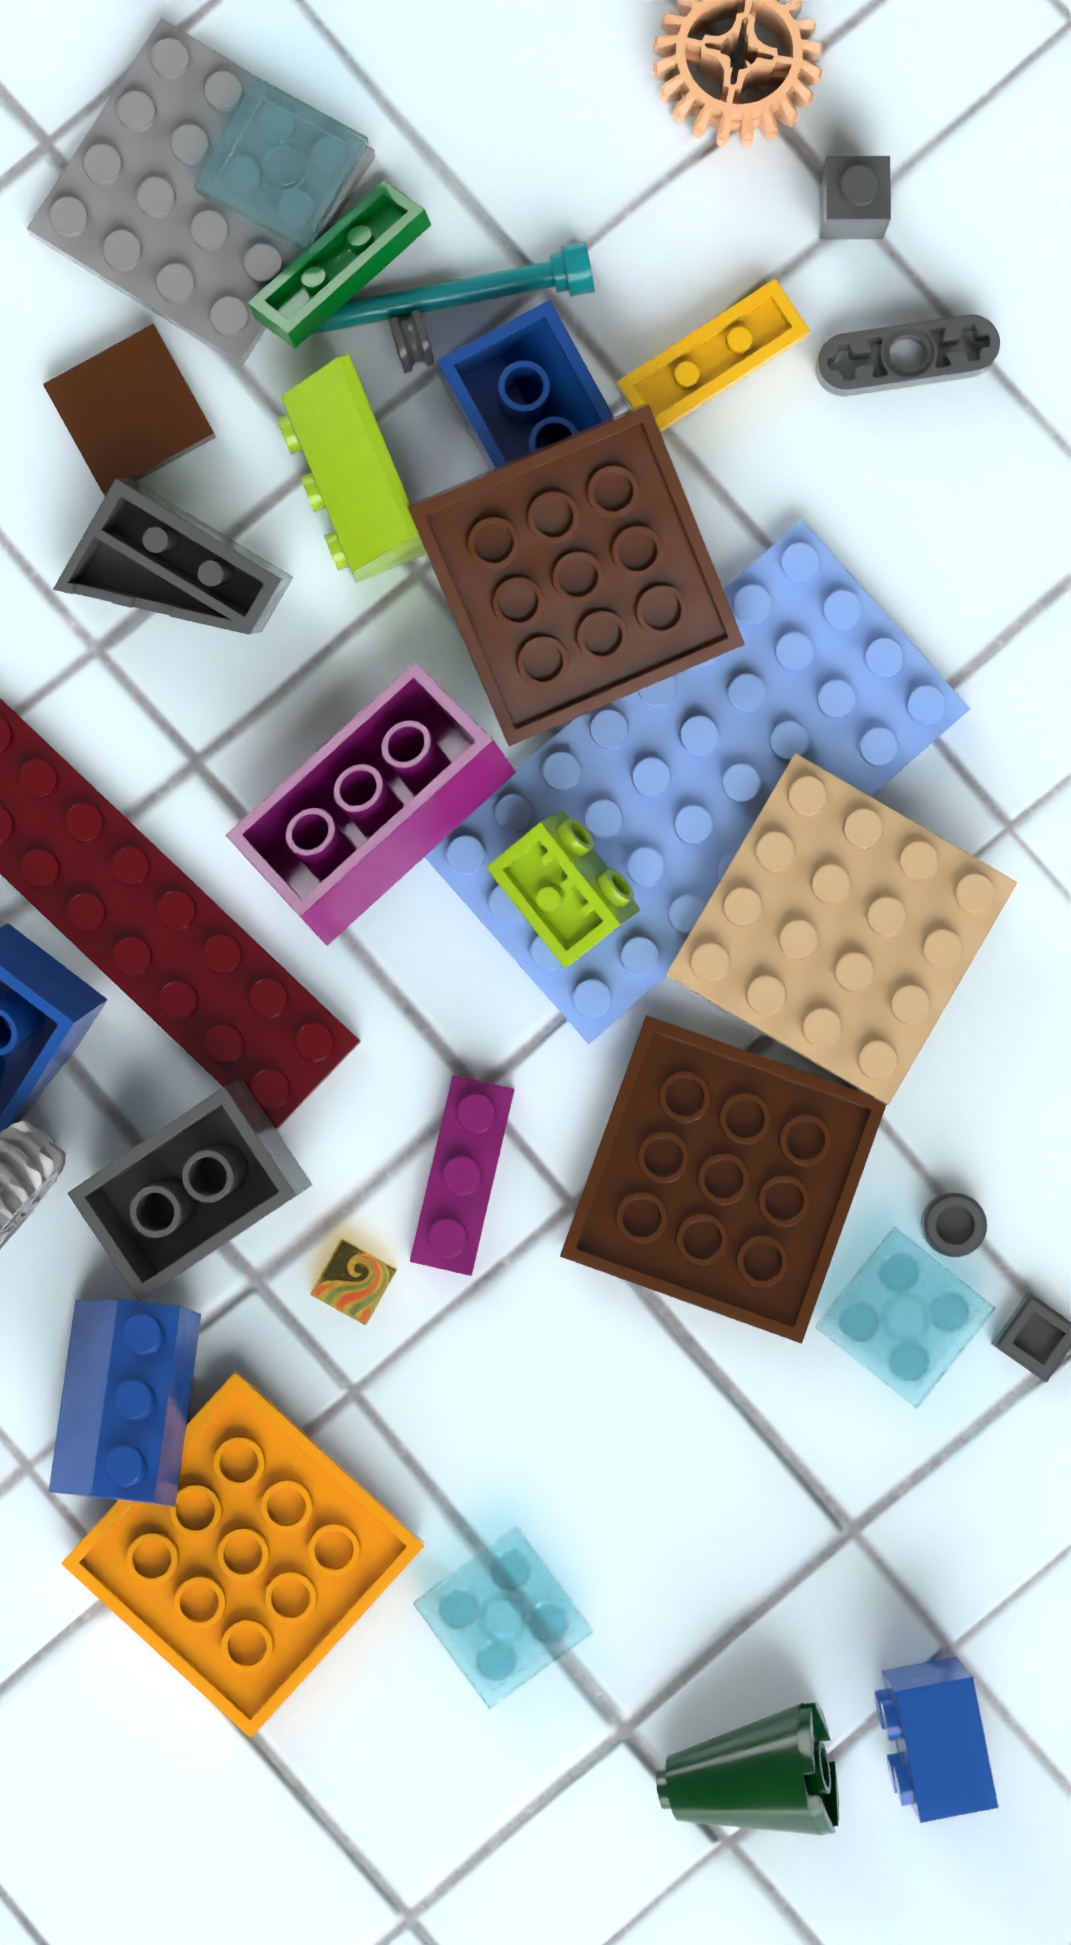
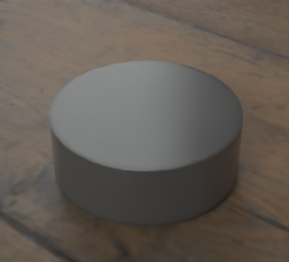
M946 1193L934 1198L924 1209L921 1218V1231L926 1243L934 1251L949 1257H962L975 1251L983 1242L987 1232V1219L982 1207L973 1198L960 1193Z

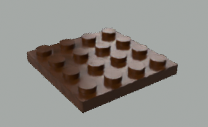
M646 403L407 507L508 746H512L745 645L650 405Z
M646 1015L560 1257L802 1344L886 1104L868 1094Z

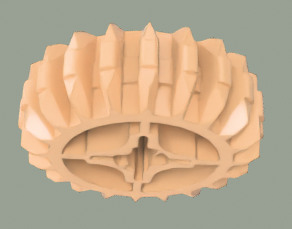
M677 0L676 7L680 15L666 13L662 18L661 28L667 35L656 37L654 40L653 52L662 57V59L655 62L652 69L654 78L667 81L659 89L661 102L671 103L680 100L673 110L672 117L676 123L684 122L693 115L696 119L692 134L696 139L704 136L710 126L717 129L716 144L720 147L726 146L731 131L739 132L740 142L745 148L752 145L754 129L759 128L763 137L768 141L775 139L778 133L776 119L786 126L793 127L799 118L795 106L806 108L811 106L814 93L808 86L819 84L822 76V69L812 62L821 58L823 46L820 42L808 40L816 30L814 18L796 20L803 5L800 0H789L784 5L779 3L780 0H699V2L697 0ZM736 18L733 27L725 34L720 36L704 35L703 40L693 39L702 29L716 21ZM755 22L765 26L778 38L785 50L786 56L777 55V48L764 45L757 38L754 31ZM743 37L744 46L742 54H745L744 69H739L737 82L732 85L730 80L733 68L730 67L731 52H736L738 39ZM687 64L698 66V73L709 75L718 82L721 89L720 100L710 96L698 86L690 74ZM771 81L782 82L776 91L764 99L752 103L739 104L741 95L747 88L754 85L770 86Z

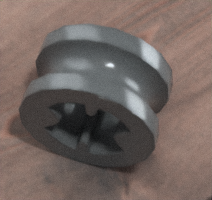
M419 309L411 311V316L406 321H401L396 316L388 318L404 373L412 372V367L417 362H423L427 367L435 365Z

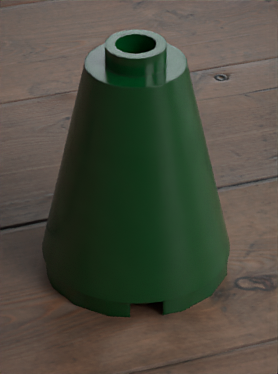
M817 1702L801 1703L669 1755L666 1759L665 1769L658 1770L656 1774L657 1794L662 1809H671L674 1818L682 1822L812 1835L835 1833L834 1827L839 1824L838 1780L835 1761L828 1762L827 1752L823 1741H831L822 1709Z

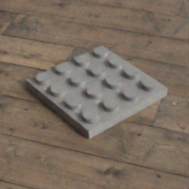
M161 18L26 229L30 236L242 367L267 328L254 318L248 302L331 228L376 157L375 150Z

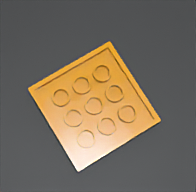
M237 1370L186 1425L176 1506L118 1500L61 1564L248 1737L252 1738L425 1547L426 1543Z

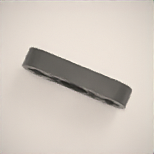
M973 314L838 334L830 338L822 346L816 361V376L826 391L833 395L844 397L972 378L983 374L990 368L1000 349V337L992 322L982 316ZM964 331L971 332L974 341L985 342L986 347L979 351L976 361H968L965 351L945 353L942 359L945 367L937 368L935 366L938 350L932 335L940 334L942 336L940 348L958 344ZM903 339L916 341L924 350V365L914 372H903L897 369L890 359V348L894 343ZM870 344L880 345L878 366L883 375L881 377L873 376L874 364L855 368L851 380H843L840 370L829 369L828 365L835 362L840 350H847L850 360H862L870 358L872 354Z

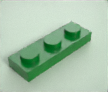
M383 180L248 302L254 318L296 349L431 226L426 210Z

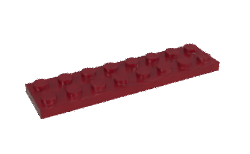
M0 698V875L218 1083L224 1087L242 1078L275 1129L278 1130L361 1041Z

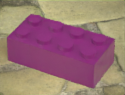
M414 662L225 836L324 944L328 946L506 783L516 771L494 740Z

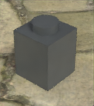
M826 156L820 175V239H883L891 220L890 156Z

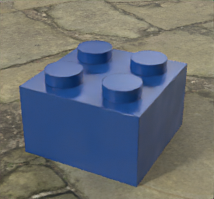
M958 1657L883 1670L882 1676L885 1689L874 1691L881 1728L886 1730L888 1740H895L897 1753L887 1755V1764L893 1791L895 1794L898 1793L901 1806L911 1805L920 1823L999 1808L973 1676Z

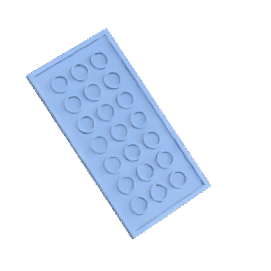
M803 519L723 588L745 645L574 718L515 770L516 773L424 857L588 1045L666 977L668 969L795 753L871 797L970 710L968 705ZM559 811L565 812L569 818L578 820L588 830L594 841L593 849L609 869L618 871L628 881L634 893L633 900L640 909L636 915L616 928L566 969L486 869L490 863L538 823Z

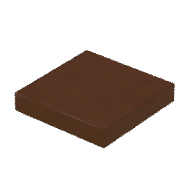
M154 323L43 384L104 496L107 495L116 478H132L138 481L216 438Z

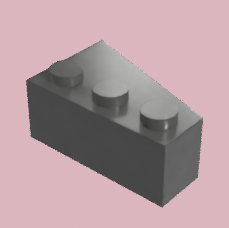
M116 478L53 590L87 596L121 606L135 607L250 635L263 631L294 577L132 478Z

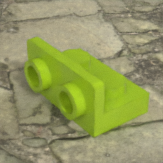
M559 811L538 823L490 863L486 869L566 969L616 928L636 915L640 909L633 900L634 893L628 881L618 871L609 869L593 849L594 841L588 830L578 820L569 818L565 812Z

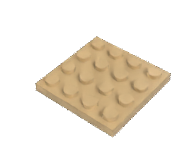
M795 753L665 976L880 1102L889 1105L1018 882Z

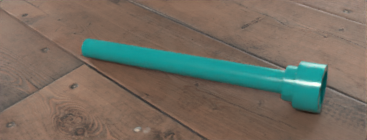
M586 241L561 246L562 253L550 255V262L348 301L312 334L388 320V318L394 316L397 318L409 316L411 311L419 309L420 313L551 287L556 288V293L569 291L570 297L595 292Z

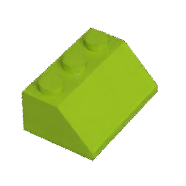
M349 353L337 357L281 396L287 414L276 420L290 454L302 450L311 473L301 476L300 479L314 513L325 508L335 531L323 536L336 568L339 571L350 567L357 583L424 556L426 552L407 508L410 506V502Z

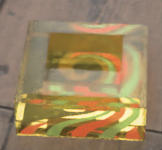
M341 1238L310 1295L366 1326L398 1269Z

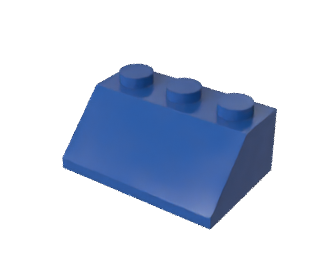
M551 300L437 360L439 378L489 470L614 417Z
M120 1299L75 1300L48 1492L176 1506L201 1320L200 1313L178 1305Z

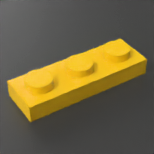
M773 279L618 380L616 388L630 409L645 403L650 405L661 433L807 338L810 330L777 280Z

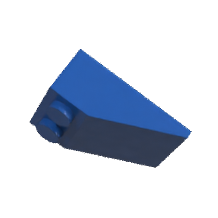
M9 923L0 927V1133L4 1129H8L11 1124L20 1122L76 1050L108 1000Z

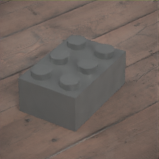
M241 1078L222 1087L67 1194L140 1301L313 1184Z

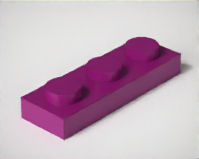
M452 1075L409 1262L472 1276L515 1089Z

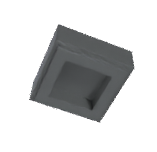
M1027 1292L991 1345L1047 1383L1071 1349V1321Z

